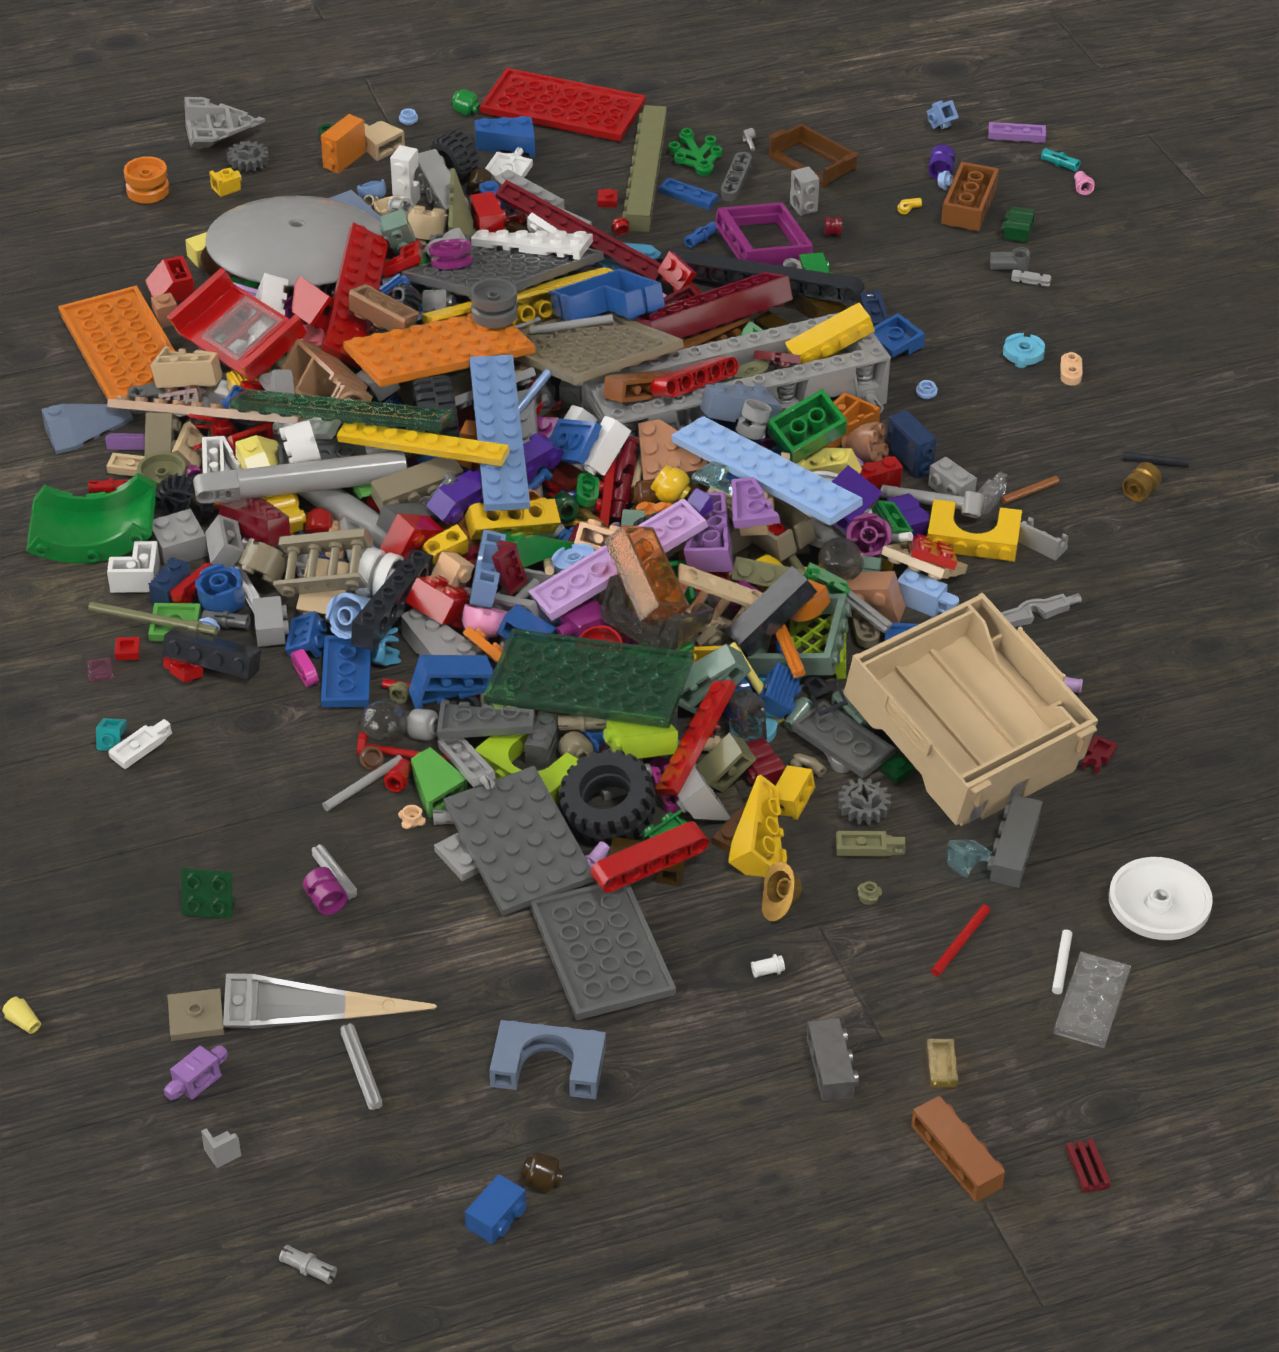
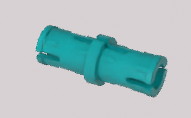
M1044 148L1041 154L1042 160L1054 163L1059 168L1062 166L1076 172L1080 167L1081 161L1079 159L1066 156L1064 152L1058 153Z

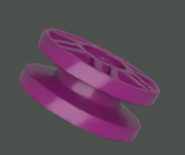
M446 239L432 243L429 246V252L435 256L430 260L431 266L437 269H456L470 265L473 262V255L468 252L472 249V243L466 239Z

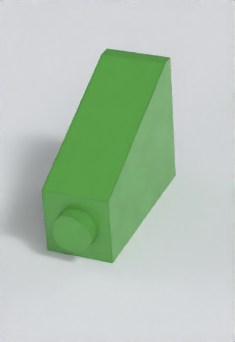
M431 747L411 758L412 776L426 816L429 819L433 817V809H446L444 798L468 790L467 779Z

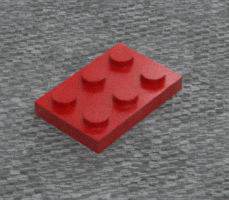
M917 534L913 536L912 541H908L912 558L955 570L958 561L954 549L950 547V543L938 540L937 543L929 541V537L922 534Z

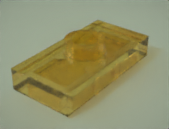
M927 1039L930 1087H957L958 1077L954 1039Z

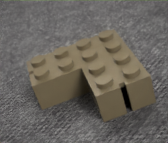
M773 497L774 511L778 513L780 523L786 527L787 531L779 536L774 535L770 531H768V535L741 536L740 529H734L733 519L730 518L732 556L754 543L779 561H783L797 552L796 548L802 549L816 540L812 518L777 497Z

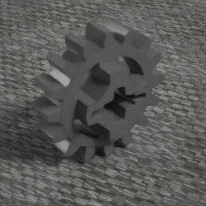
M248 140L247 142L241 141L240 145L233 144V148H228L227 160L233 169L238 167V171L245 169L246 172L249 170L256 171L257 167L263 168V164H268L269 151L267 147H264L263 143L258 145V141L251 143Z
M859 778L858 783H854L851 780L849 781V787L843 785L842 791L838 794V809H842V816L849 815V821L857 819L858 824L866 821L868 825H871V820L880 822V816L887 817V811L891 809V794H887V787L880 788V782L872 784L871 779L863 782Z

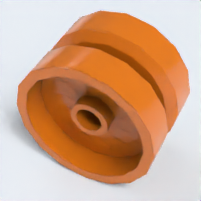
M144 156L135 158L125 165L126 192L131 200L138 203H154L164 199L169 194L170 188L165 162L156 157Z

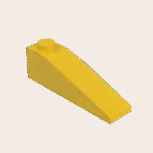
M762 775L756 778L731 842L729 863L745 875L765 877L768 869L777 862L786 863L787 861L786 850L782 849L781 838L784 837V832L782 828H779L778 816L781 814L778 788Z

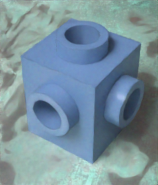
M942 100L932 104L933 108L926 111L928 121L933 129L937 127L941 129L951 126L952 121L959 118L952 100L945 103Z

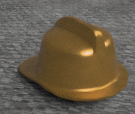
M785 862L773 864L765 875L762 913L769 921L782 919L788 913L791 906L799 899L802 892V884L799 877L794 874L791 866Z

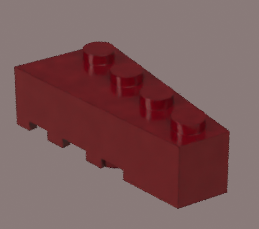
M263 497L218 504L219 515L238 521L239 530L243 533L244 538L255 539V542L276 546L279 545L280 537L291 536L289 516Z

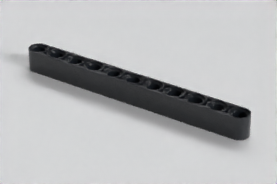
M665 249L656 259L657 262L662 264L668 252H674L697 273L694 279L722 284H731L763 272L789 276L792 295L843 303H854L865 288L863 281L857 277L676 249Z

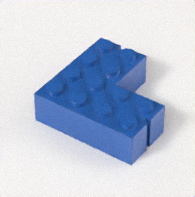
M617 269L549 291L553 315L568 321L601 316V313L606 311L632 320L639 318L641 314H652L657 312V309L665 307L660 282L623 269Z

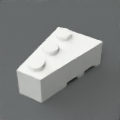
M224 436L202 437L203 473L241 469L239 461L234 457L233 451Z

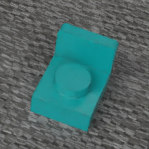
M103 718L96 727L97 750L109 751L121 742V736L127 729L126 719Z

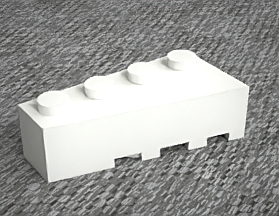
M264 273L254 297L285 316L283 308L287 293L284 292L288 286V279ZM251 309L249 319L256 313L255 310ZM264 316L248 330V334H251L248 346L272 326L274 322Z

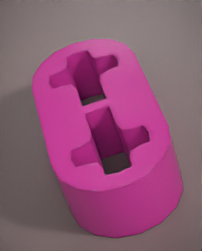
M304 649L291 652L292 663L304 685L309 687L318 684L319 679L316 669Z

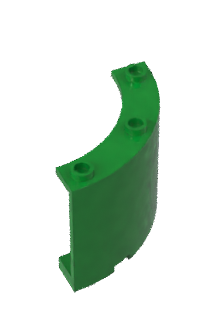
M137 473L129 481L117 487L116 491L111 493L86 494V497L73 496V493L44 485L33 498L26 551L38 557L65 563H96L107 561L109 557H120L131 552L134 548V541H146L152 535L157 482Z

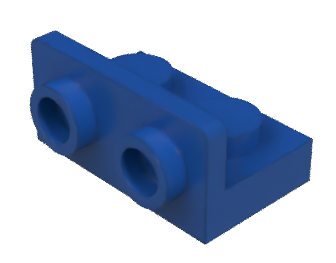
M316 611L291 619L285 647L289 657L291 652L304 649L305 652L310 650L315 658L321 657L327 625L325 620L320 618Z

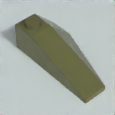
M451 168L448 231L460 228L464 235H470L471 242V237L477 232V229H473V219L456 170Z

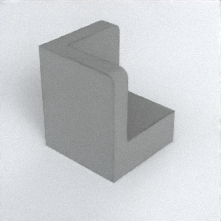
M207 1128L201 1131L204 1150L216 1168L241 1156L239 1137L236 1133L230 1135L226 1131L213 1138Z

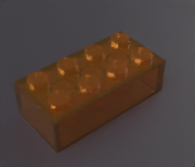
M622 525L604 540L608 553L613 559L617 573L623 581L626 593L630 597L635 613L640 621L672 622L690 607L653 527Z

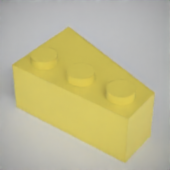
M821 448L796 463L811 472L828 471L840 474L847 465L859 474L862 470L851 448Z

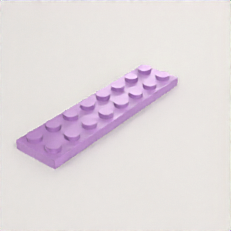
M683 498L528 592L542 611L553 621L706 529L708 524Z

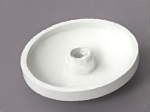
M1146 857L1131 861L1116 872L1110 885L1109 903L1117 919L1133 932L1152 939L1175 940L1190 936L1205 925L1212 908V893L1205 879L1188 865L1169 858Z

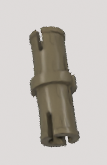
M607 713L559 715V731L580 730L581 732H586V729H606L608 715Z

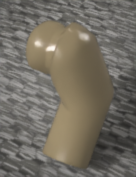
M801 753L793 755L794 758L790 761L791 766L802 768L805 765L808 769H812V772L818 777H822L827 770L814 757Z

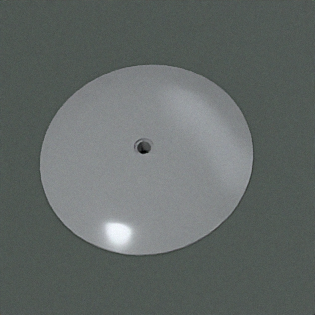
M314 196L271 197L242 204L219 216L207 231L206 248L211 258L218 265L239 277L261 283L264 273L288 279V286L294 287L296 280L301 276L314 286L337 282L349 228L353 222L381 236L379 225L382 224L363 209L334 199Z

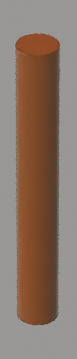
M1053 476L1001 496L1002 504H1007L1059 484V478Z

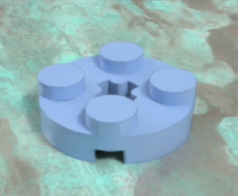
M577 543L572 544L571 549L565 550L563 547L557 550L552 556L554 573L558 574L593 553L594 548L588 544Z

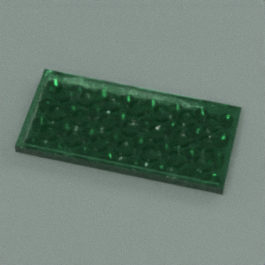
M512 628L485 691L484 701L491 704L670 728L694 662V653Z

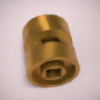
M1143 462L1139 464L1123 481L1122 490L1124 494L1132 501H1144L1161 483L1162 475L1160 470L1152 463Z

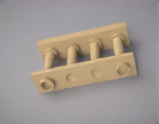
M680 563V584L671 597L661 594L656 599V616L674 623L688 619L694 630L703 633L711 624L716 625L719 622L717 620L718 617L734 622L763 593ZM689 586L701 590L692 605L680 601ZM710 594L722 598L713 612L700 609ZM731 601L743 605L733 620L721 616Z

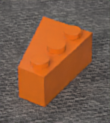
M846 392L834 401V404L847 419V434L843 436H848L855 428L870 422L879 423L880 407ZM843 436L831 442L830 444L824 446L823 448H836L841 446Z

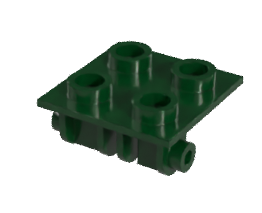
M181 868L182 915L232 919V907H235L236 898L232 897V872Z

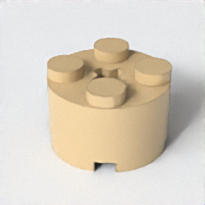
M414 205L412 209L408 210L407 218L415 238L430 240V235H445L448 215L445 214V209L433 208L430 211L425 210L424 206Z

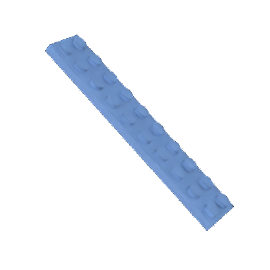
M513 355L470 357L477 440L509 445L510 453L503 466L480 463L484 511L530 509Z

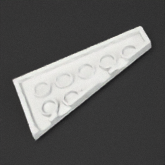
M478 230L471 237L472 246L485 248L502 246L503 250L508 251L512 250V248H519V252L538 255L556 253L557 257L561 258L573 255V259L577 260L581 259L593 242V234H586L585 231L567 234L566 231L547 233V231L541 230L535 233H528L526 230H519L516 233H508L507 230H498L496 232Z

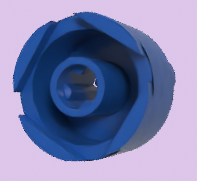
M215 564L203 569L199 573L200 577L198 580L196 579L195 584L199 603L203 610L216 612L227 610L233 613L243 609L245 593L241 574L237 568L233 566L226 568L224 564Z

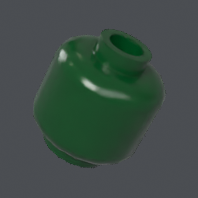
M557 493L551 498L555 499L562 524H568L577 518L579 505L570 494Z

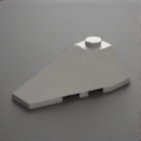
M695 763L680 793L677 795L679 800L676 803L684 813L688 811L694 819L727 821L731 817Z

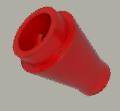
M400 759L385 774L384 781L388 790L399 792L407 787L409 773L412 768L408 760Z

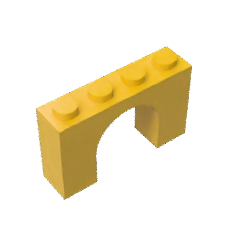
M934 499L927 536L929 541L936 543L938 540L951 544L950 547L954 549L955 554L1015 562L1022 510L1000 508L997 526L989 532L974 534L960 529L955 524L956 502Z

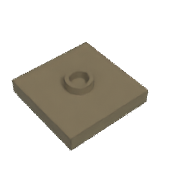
M220 988L168 995L171 1041L224 1035Z

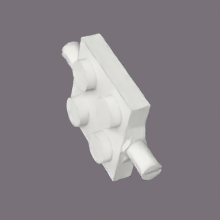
M518 147L512 154L496 152L485 169L491 172L493 177L509 169L525 178L533 166V159L522 157L521 155L524 151Z

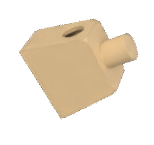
M378 121L370 126L364 124L366 152L376 161L394 153L399 145L405 146L403 130L383 121Z

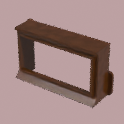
M802 123L787 131L780 129L769 135V158L792 171L805 168L806 166L784 155L782 152L797 144L833 162L834 164L824 168L823 176L813 171L820 179L819 186L824 189L832 180L851 170L856 171L858 152L851 151Z

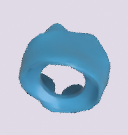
M398 628L390 629L374 650L371 651V662L373 664L387 667L391 664L401 663V659L398 658L400 651L385 646V642L399 641L397 637L390 635L396 633Z

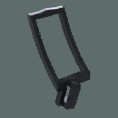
M812 675L804 681L805 685L812 691L810 697L819 717L848 705L838 681L827 686L818 675ZM837 688L843 701L820 711L815 697L821 696L824 698L827 696V692Z

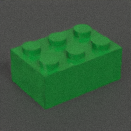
M823 389L768 420V435L781 452L790 453V461L794 463L801 461L847 434V419Z

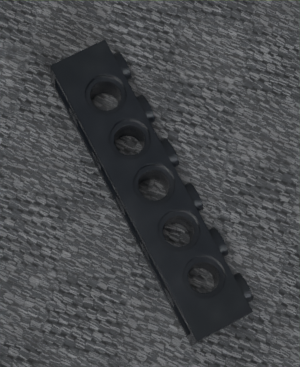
M414 549L409 552L352 621V645L371 651L374 650L408 608L409 604L405 601L416 578L426 577L427 575L431 576L433 555Z

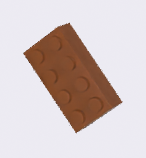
M961 162L943 203L941 224L980 231L997 189L999 169Z

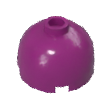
M864 513L856 516L846 531L848 547L854 555L880 557L883 547L891 542L889 524L874 513Z

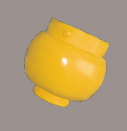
M666 465L650 488L656 492L655 494L660 501L675 504L677 501L685 499L691 491V488L688 487L690 478L682 469L671 468L669 465Z

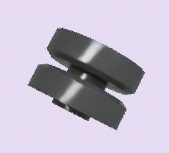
M489 278L478 281L471 287V318L477 325L486 328H501L512 324L516 320L518 315L516 304L517 289L513 283L505 279Z

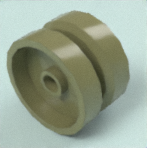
M158 452L143 458L138 464L137 471L157 482V489L161 480L168 477L169 474L173 476L177 472L181 476L185 474L186 466L185 461L179 455L170 452Z

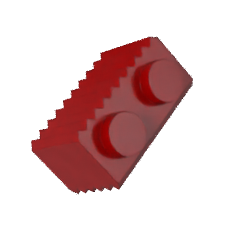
M888 456L883 458V460L873 463L867 462L861 466L860 475L875 485L880 491L882 485L901 487L903 466L895 456Z

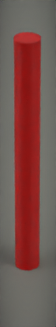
M987 905L980 907L931 969V973L934 976L939 977L989 914L990 908Z

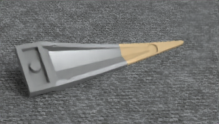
M226 974L223 1026L224 1028L256 1029L435 1010L437 1006L431 1003L350 992L256 974Z

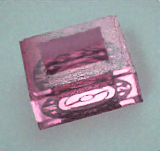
M110 657L87 660L90 682L113 679Z

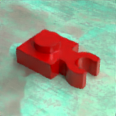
M164 657L163 667L169 669L170 673L179 678L180 681L191 682L193 679L203 677L204 668Z

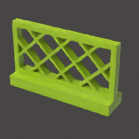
M822 614L802 622L793 621L790 618V636L796 650L803 646L807 648L803 653H824L818 648L827 643L829 633L823 636L819 632L824 628L830 631L834 614H831L825 620L819 618ZM813 621L819 624L813 629L808 627ZM801 630H804L807 634L802 638L796 635ZM844 633V648L840 649V663L836 664L834 672L837 679H846V633ZM812 637H815L818 641L813 645L807 642Z

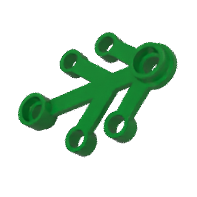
M684 128L679 133V142L673 141L669 143V152L675 153V163L694 167L699 176H709L714 169L713 162L722 156V147L716 146V137L709 135L705 137V144L698 149L694 141V133L691 129ZM680 143L687 145L690 150L681 148ZM711 149V155L704 159V155Z

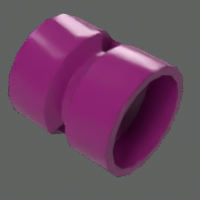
M319 867L308 873L304 878L303 888L321 914L331 915L344 907L348 895L341 884L337 882L338 880L333 872L327 867Z

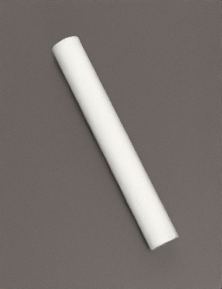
M1070 930L1062 931L1052 992L1055 994H1061L1063 991L1072 932Z

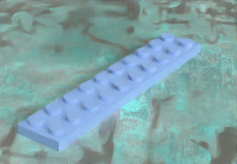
M704 416L671 435L674 444L739 478L755 477L765 492L830 526L863 505L862 497Z

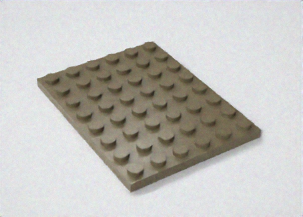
M606 311L601 313V316L612 314L613 323L533 335L530 334V327L520 330L536 345L535 353L513 359L527 364L529 367H534L541 372L547 369L552 373L551 376L571 383L573 386H580L585 384V381L601 379L605 374L618 373L623 368L639 366L640 362L646 360L653 361L658 359V356L664 354H674L676 350L684 348L683 339ZM558 317L537 325L563 322L568 320L561 319V317Z

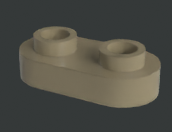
M855 612L853 614L852 626L856 642L864 648L876 646L879 643V629Z

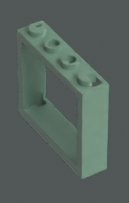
M829 594L831 602L821 613L834 614L824 653H798L806 672L805 675H834L836 664L840 663V649L844 648V633L848 632V617L852 616V604L848 603L846 594ZM772 636L747 658L756 675H767L777 663L789 667L784 653H767Z

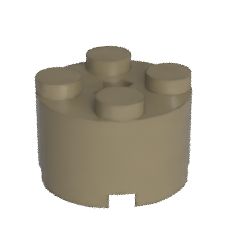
M249 538L238 562L242 565L240 570L251 575L257 572L262 575V580L273 584V581L281 580L287 567L288 556L286 558L282 557L284 552L265 543L259 542L255 545L253 544L255 539Z

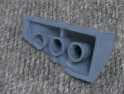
M59 404L41 409L44 427L56 454L78 449L84 446L83 442L91 438L93 440L100 438V433L106 430L113 431L133 421V416L129 409L107 407V404Z

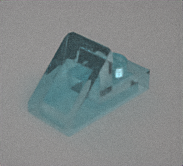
M712 461L692 474L691 478L709 488L713 486L732 495L730 480L725 478L729 469L728 465Z
M950 840L948 843L949 867L966 878L977 861H988L992 854L991 851L975 840Z

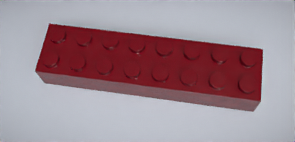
M763 272L657 309L655 313H644L639 315V318L632 320L680 339L686 336L700 335V331L715 330L718 328V325L732 324L735 322V319L751 317L752 313L767 312L770 307L784 306L785 302L793 300L789 276Z

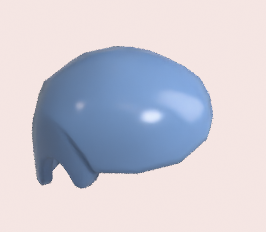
M381 179V182L370 181L362 186L358 185L357 191L362 199L369 194L372 196L376 195L379 199H382L386 194L387 187L384 179Z

